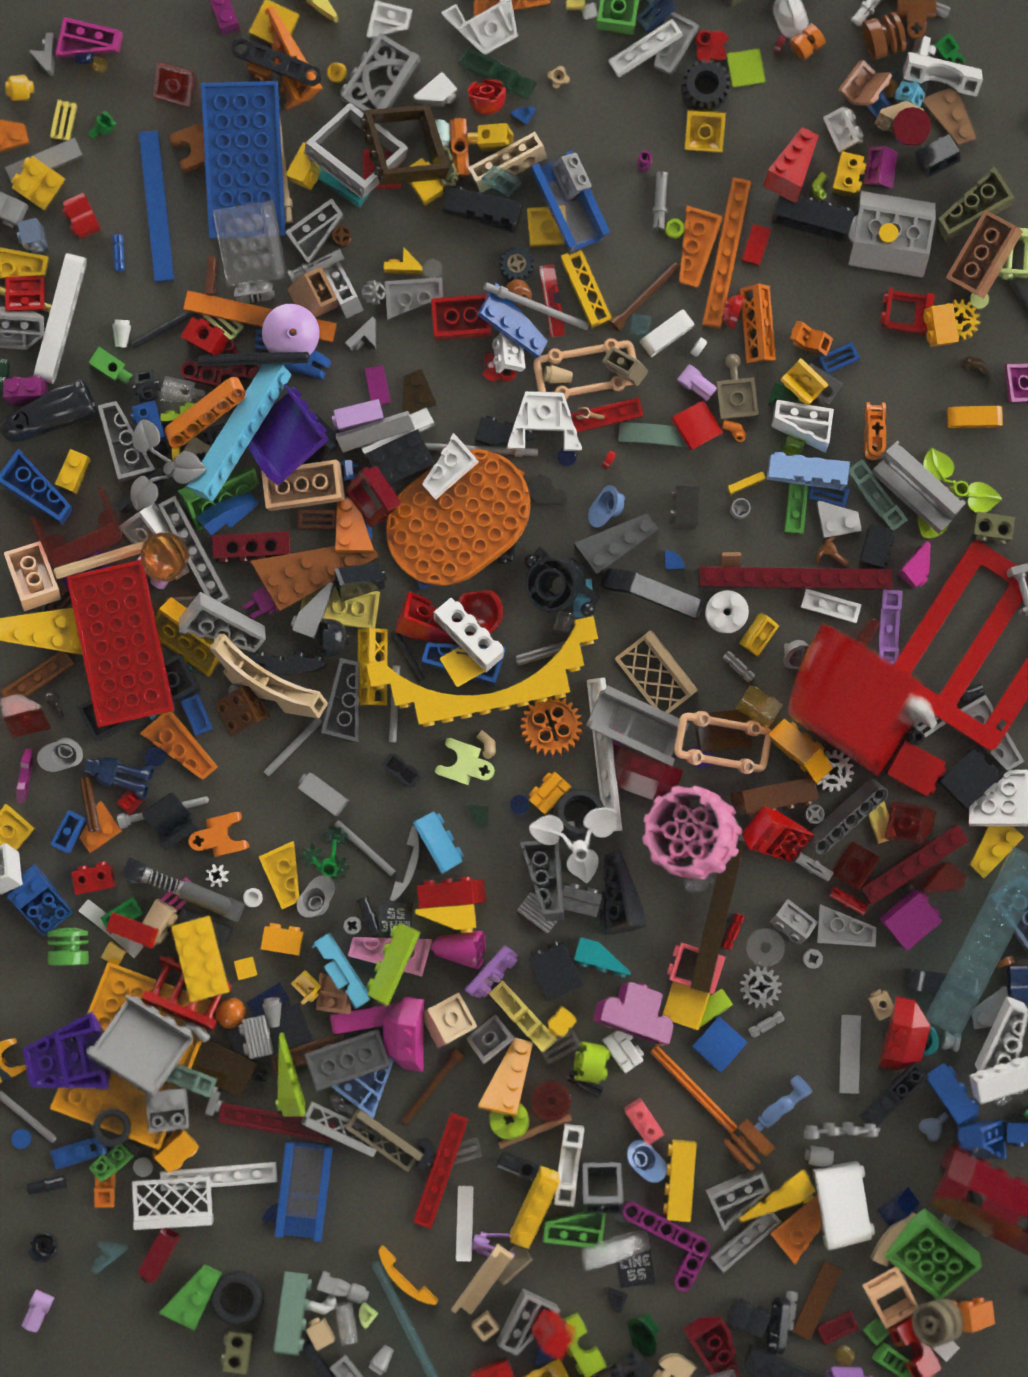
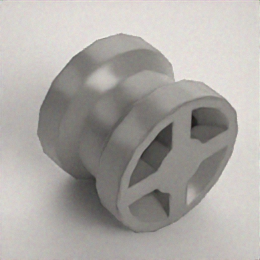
M815 804L809 805L804 811V818L812 824L820 823L825 816L823 808Z
M808 949L803 953L802 961L805 966L815 969L822 964L823 957L818 950Z
M944 1031L941 1049H952L953 1052H958L961 1034H951L949 1031Z

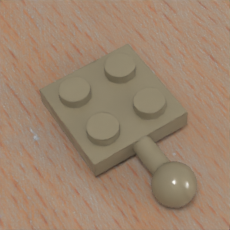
M729 354L725 359V364L730 368L731 380L716 381L720 420L758 416L754 377L739 379L737 367L740 365V358L736 354Z

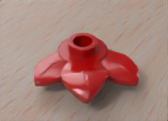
M702 30L698 32L695 42L698 46L696 55L701 62V60L705 59V62L709 63L711 58L717 61L725 60L726 50L723 44L729 40V37L722 31L710 32ZM702 38H707V39H708V42H707V43H703V42L701 41V39H702Z
M486 353L484 361L488 369L483 372V376L489 381L501 379L504 382H510L515 378L516 370L505 368L504 370L510 371L508 376L504 375L503 371L496 373V366L494 365L495 355Z

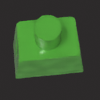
M98 347L88 362L90 367L114 382L119 379L128 384L133 376L124 369L125 364L101 347ZM111 365L117 367L115 372L109 370Z

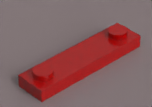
M638 397L590 409V412L604 415V420L589 417L581 420L577 419V415H583L582 411L571 414V419L577 433L640 418L644 414Z

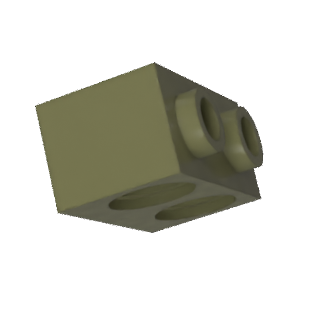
M976 512L973 516L971 537H976L975 540L986 542L987 539L995 540L994 543L1006 544V542L1012 540L1015 517ZM980 523L987 525L986 532H982L979 529ZM1001 525L1006 528L1005 535H1001L998 532V526Z
M231 1328L228 1334H225L223 1345L226 1346V1352L222 1353L220 1365H224V1372L247 1374L253 1331ZM233 1338H241L243 1344L240 1346L235 1345ZM237 1357L240 1360V1364L233 1365L230 1362V1358Z

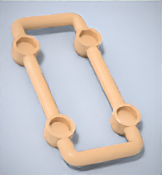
M607 339L602 345L562 352L556 348L551 349L548 354L535 358L533 362L538 392H546L541 367L543 362L557 365L562 359L600 352L608 353L611 347L617 349L627 348L628 355L636 359L634 345L627 340L617 342L615 339ZM614 376L609 382L569 389L565 386H558L552 392L564 393L567 400L569 396L607 389L620 392L625 386L634 384L620 376Z
M697 711L695 714L684 713L679 720L674 752L678 758L686 759L692 765H698L703 762L737 768L743 774H750L752 771L763 772L768 765L772 743L768 734L771 730L752 720L747 723L710 717L704 711ZM687 721H693L695 725L700 727L711 724L743 730L749 736L764 734L765 739L760 764H754L752 760L746 758L736 761L703 755L701 751L691 749L688 752L682 751Z

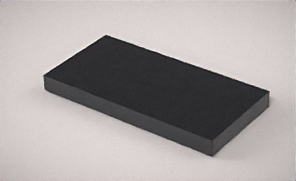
M299 1003L281 1010L280 1026L269 1027L274 1053L251 1059L259 1061L279 1053V1036L282 1032H284L288 1048L313 1039ZM239 1027L227 1031L233 1050L249 1058V1055H245L243 1044L246 1043L245 1035L241 1036Z

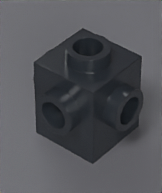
M148 370L134 373L135 384H133V391L135 396L138 395L140 403L159 399V391H162L160 380L155 378L154 371Z

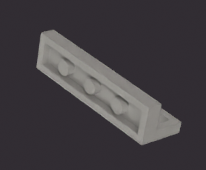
M311 1101L301 1123L371 1157H374L377 1151L363 1143L360 1138L359 1141L354 1139L357 1137L356 1135H346L344 1127L350 1119ZM314 1107L321 1110L323 1118L318 1120L309 1118ZM332 1117L338 1118L340 1126L330 1128L327 1119ZM357 1122L353 1123L356 1131H359L358 1128L365 1130L363 1125ZM376 1131L368 1132L374 1135L371 1142H377L380 1137L379 1133Z

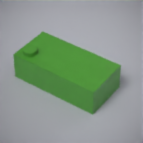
M600 0L596 29L633 35L639 0Z

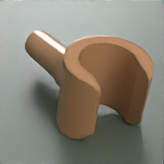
M588 407L577 409L583 412V415L576 416L577 419L581 420L589 417L604 420V415L590 412Z

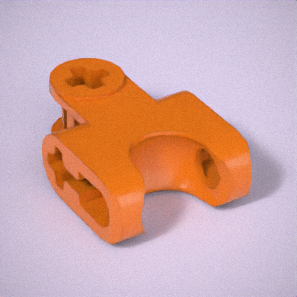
M870 402L865 403L863 454L864 458L869 461L878 460L886 449L885 402H881V405H870ZM872 446L876 447L877 451H874Z
M233 812L206 819L207 829L190 835V847L196 851L212 848L214 857L248 849L249 843L247 841H233L228 836L229 827L233 823L241 821V812ZM197 836L204 839L200 847L194 843L197 840Z

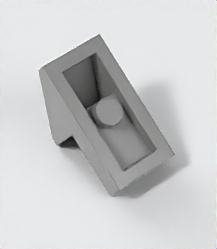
M46 33L45 39L42 40L43 51L30 50L31 55L49 76H54L57 43L54 33Z
M374 317L370 318L345 342L346 347L351 352L354 349L358 350L365 343L363 341L365 339L376 349V320Z

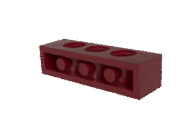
M289 531L212 535L213 558L218 560V563H230V559H237V562H248L249 558H256L258 560L291 554V534ZM269 542L276 543L274 551H267L266 546ZM256 543V551L248 552V545ZM237 544L238 550L233 554L229 553V546Z

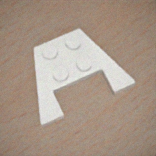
M499 0V4L468 21H465L457 4L441 12L484 55L518 37L511 0Z
M525 392L507 444V449H525V430L563 431V451H581L582 446L579 443L577 431L573 425L564 393Z

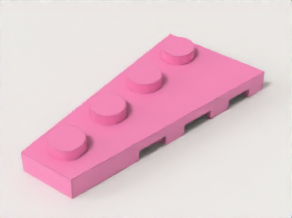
M353 937L348 956L375 964L378 961L382 962L385 954H382L386 943H391L392 938ZM433 939L417 940L404 972L423 976Z

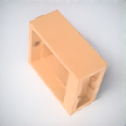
M897 1267L862 1285L886 1329L914 1314V1311L918 1308L906 1281ZM902 1287L907 1298L881 1311L876 1300Z

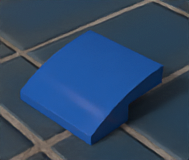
M718 1016L691 1047L721 1073L742 1050L747 1041Z

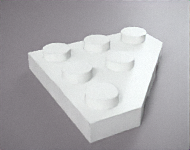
M1009 770L1001 780L988 788L984 795L969 807V826H1028V770Z

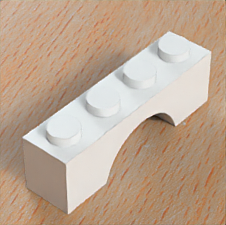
M908 52L903 67V78L905 80L923 83L927 80L941 81L951 85L959 93L976 97L983 81L981 69Z
M564 1123L558 1167L560 1183L555 1192L554 1204L574 1207L584 1126Z

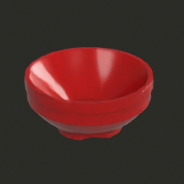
M737 294L726 300L722 318L727 327L735 329L744 295Z

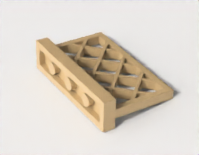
M652 630L648 631L614 658L651 706L659 709L658 699L669 700V709L665 711L666 713H670L698 691ZM643 641L649 646L648 655L637 653L638 645ZM626 654L634 655L633 666L625 665L621 658ZM637 656L647 657L646 668L635 667ZM650 657L660 660V670L649 668ZM635 669L646 670L645 681L635 679ZM648 671L659 672L658 683L647 682ZM662 672L670 673L672 676L671 685L661 684ZM647 684L658 685L656 696H649L646 693ZM660 686L671 687L670 698L659 697ZM673 688H681L686 695L682 699H672ZM672 701H677L673 706H671Z

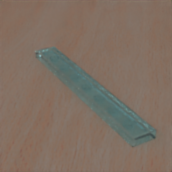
M380 1259L373 1261L372 1267L427 1377H439Z

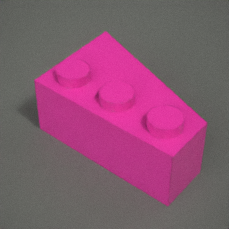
M63 17L55 55L65 58L119 53L123 33L116 29Z

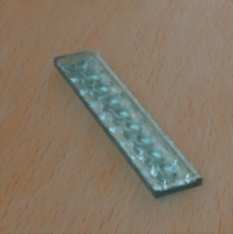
M1014 846L1012 847L925 1015L929 1022L960 1037L1028 906V853Z

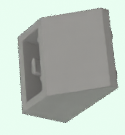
M186 1088L160 1091L153 1098L145 1093L149 1133L189 1128Z

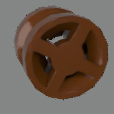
M337 226L332 232L333 241L338 247H347L351 243V232L346 226Z

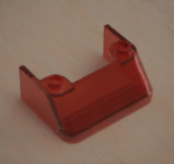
M101 486L97 489L107 510L99 515L98 523L101 528L66 544L64 538L58 534L46 537L40 521L35 517L30 518L52 566L60 567L79 561L117 544L121 540L122 532L117 515L106 491Z

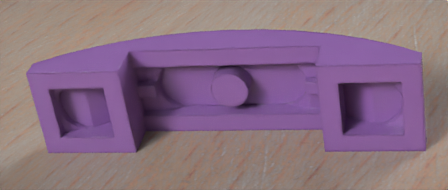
M883 590L881 599L878 655L891 664H894L899 656L900 610L902 608V591Z

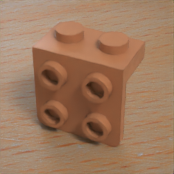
M860 60L838 91L852 105H872L878 100L880 92L889 85L892 75L889 72L876 73L864 60Z

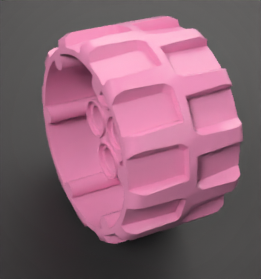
M697 786L693 788L673 787L671 793L663 797L658 796L653 801L655 805L650 813L644 816L643 822L646 823L645 835L642 837L643 844L649 847L652 853L651 860L654 864L662 866L670 874L704 880L710 873L723 872L726 869L725 864L732 856L735 857L738 853L736 846L738 835L742 834V829L737 826L734 818L736 811L733 806L725 803L720 795ZM700 799V803L705 805V807H697L693 810L689 808L691 806L690 801ZM713 810L718 818L719 829L711 826L714 821ZM684 811H687L688 815L686 819L683 820L682 814ZM705 812L706 818L704 821H701L700 816ZM672 815L675 819L674 822L669 821ZM676 827V833L672 836L671 829ZM694 828L695 833L690 837L689 831ZM712 830L713 836L708 839L707 834ZM666 838L672 839V842L669 845L671 855L669 854L667 849ZM683 844V851L679 853L678 847ZM709 844H715V847L710 853ZM701 846L702 852L697 855L696 849ZM689 856L695 858L693 866L683 867L684 862L679 860V858H687Z

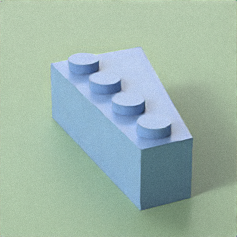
M775 452L769 457L766 480L843 490L847 485L850 462L827 460L818 457L806 458L803 455L786 456V453Z

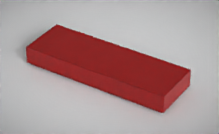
M112 912L106 931L153 948L159 929Z

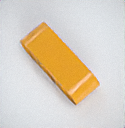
M1002 406L947 408L948 428L1002 427Z

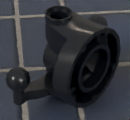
M541 546L538 547L534 554L525 557V565L529 568L525 579V590L528 599L535 607L547 613L566 609L574 602L579 592L591 599L590 602H585L581 605L582 615L591 617L595 613V605L601 597L586 586L582 571L584 567L573 558H553ZM561 577L563 582L562 590L559 594H554L549 588H552L553 581L556 578Z

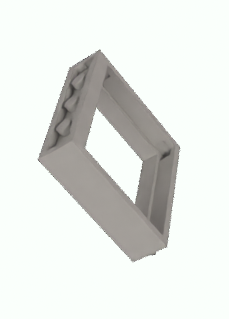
M349 103L306 142L304 154L363 199L379 184L377 175L373 173L364 180L319 145L347 119L361 128L362 123L360 119L364 113L358 107ZM374 123L380 144L393 153L386 160L388 169L396 168L406 159L408 147L402 141L392 136L388 130Z

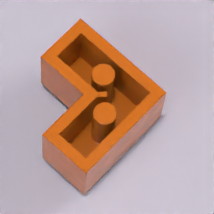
M974 1297L972 1301H963L961 1303H957L956 1300H950L961 1311L964 1325L962 1332H975L995 1324L992 1300H984V1297Z

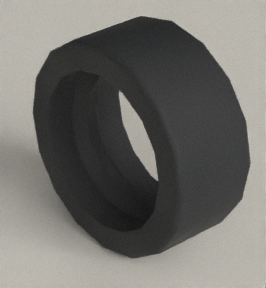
M108 1109L102 1111L96 1117L93 1123V1133L99 1143L105 1146H117L128 1139L131 1133V1122L124 1112L118 1109ZM116 1116L123 1122L124 1129L118 1138L108 1139L101 1133V1123L106 1117Z

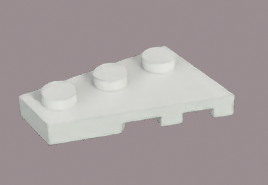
M454 433L447 447L443 449L438 462L432 467L422 484L435 500L479 462Z

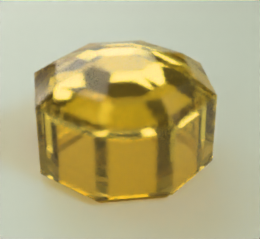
M840 1346L836 1350L835 1358L841 1365L849 1366L854 1362L855 1353L849 1346Z

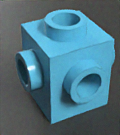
M901 81L900 86L895 92V99L898 104L908 101L918 107H921L925 96L920 84L914 81Z

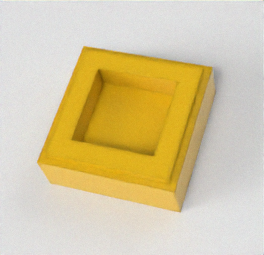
M253 956L234 961L238 980L258 975Z

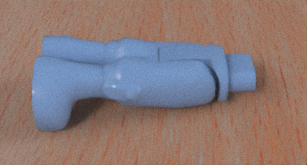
M799 1075L791 1079L793 1091L788 1096H783L775 1103L769 1105L762 1113V1116L758 1117L759 1122L754 1127L759 1132L765 1127L769 1128L774 1125L785 1113L794 1108L796 1102L813 1092Z

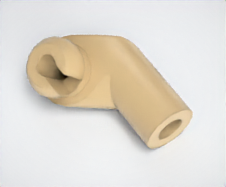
M482 730L476 738L484 743L483 756L486 759H490L496 753L495 740Z

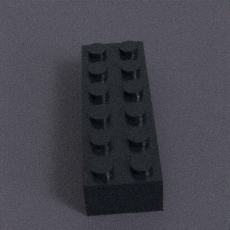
M178 654L165 661L173 704L201 690L184 655ZM92 699L78 706L96 742H100L144 719L140 718L99 728Z

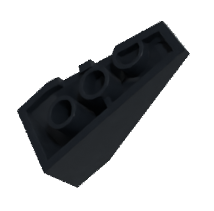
M621 850L605 855L603 871L605 892L602 891L601 897L604 898L603 909H600L603 935L634 931L646 927L644 909Z

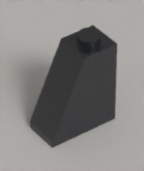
M378 563L334 569L335 587L341 602L385 588L386 573L384 569H380Z

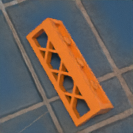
M755 284L740 288V294L744 295L741 306L746 363L776 361L770 286ZM753 291L751 302L747 300V292ZM751 309L755 311V317L752 321L749 319ZM753 327L756 329L757 333L754 340L751 338L750 332L752 331ZM754 347L758 348L759 357L752 358Z

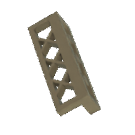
M357 1109L345 1126L351 1133L407 1172H409L415 1161H419L424 1155L360 1109ZM359 1118L364 1122L365 1130L355 1131L351 1126ZM368 1132H379L380 1141L371 1142ZM393 1142L396 1152H385L384 1143ZM408 1153L413 1156L407 1166L400 1162L399 1154Z

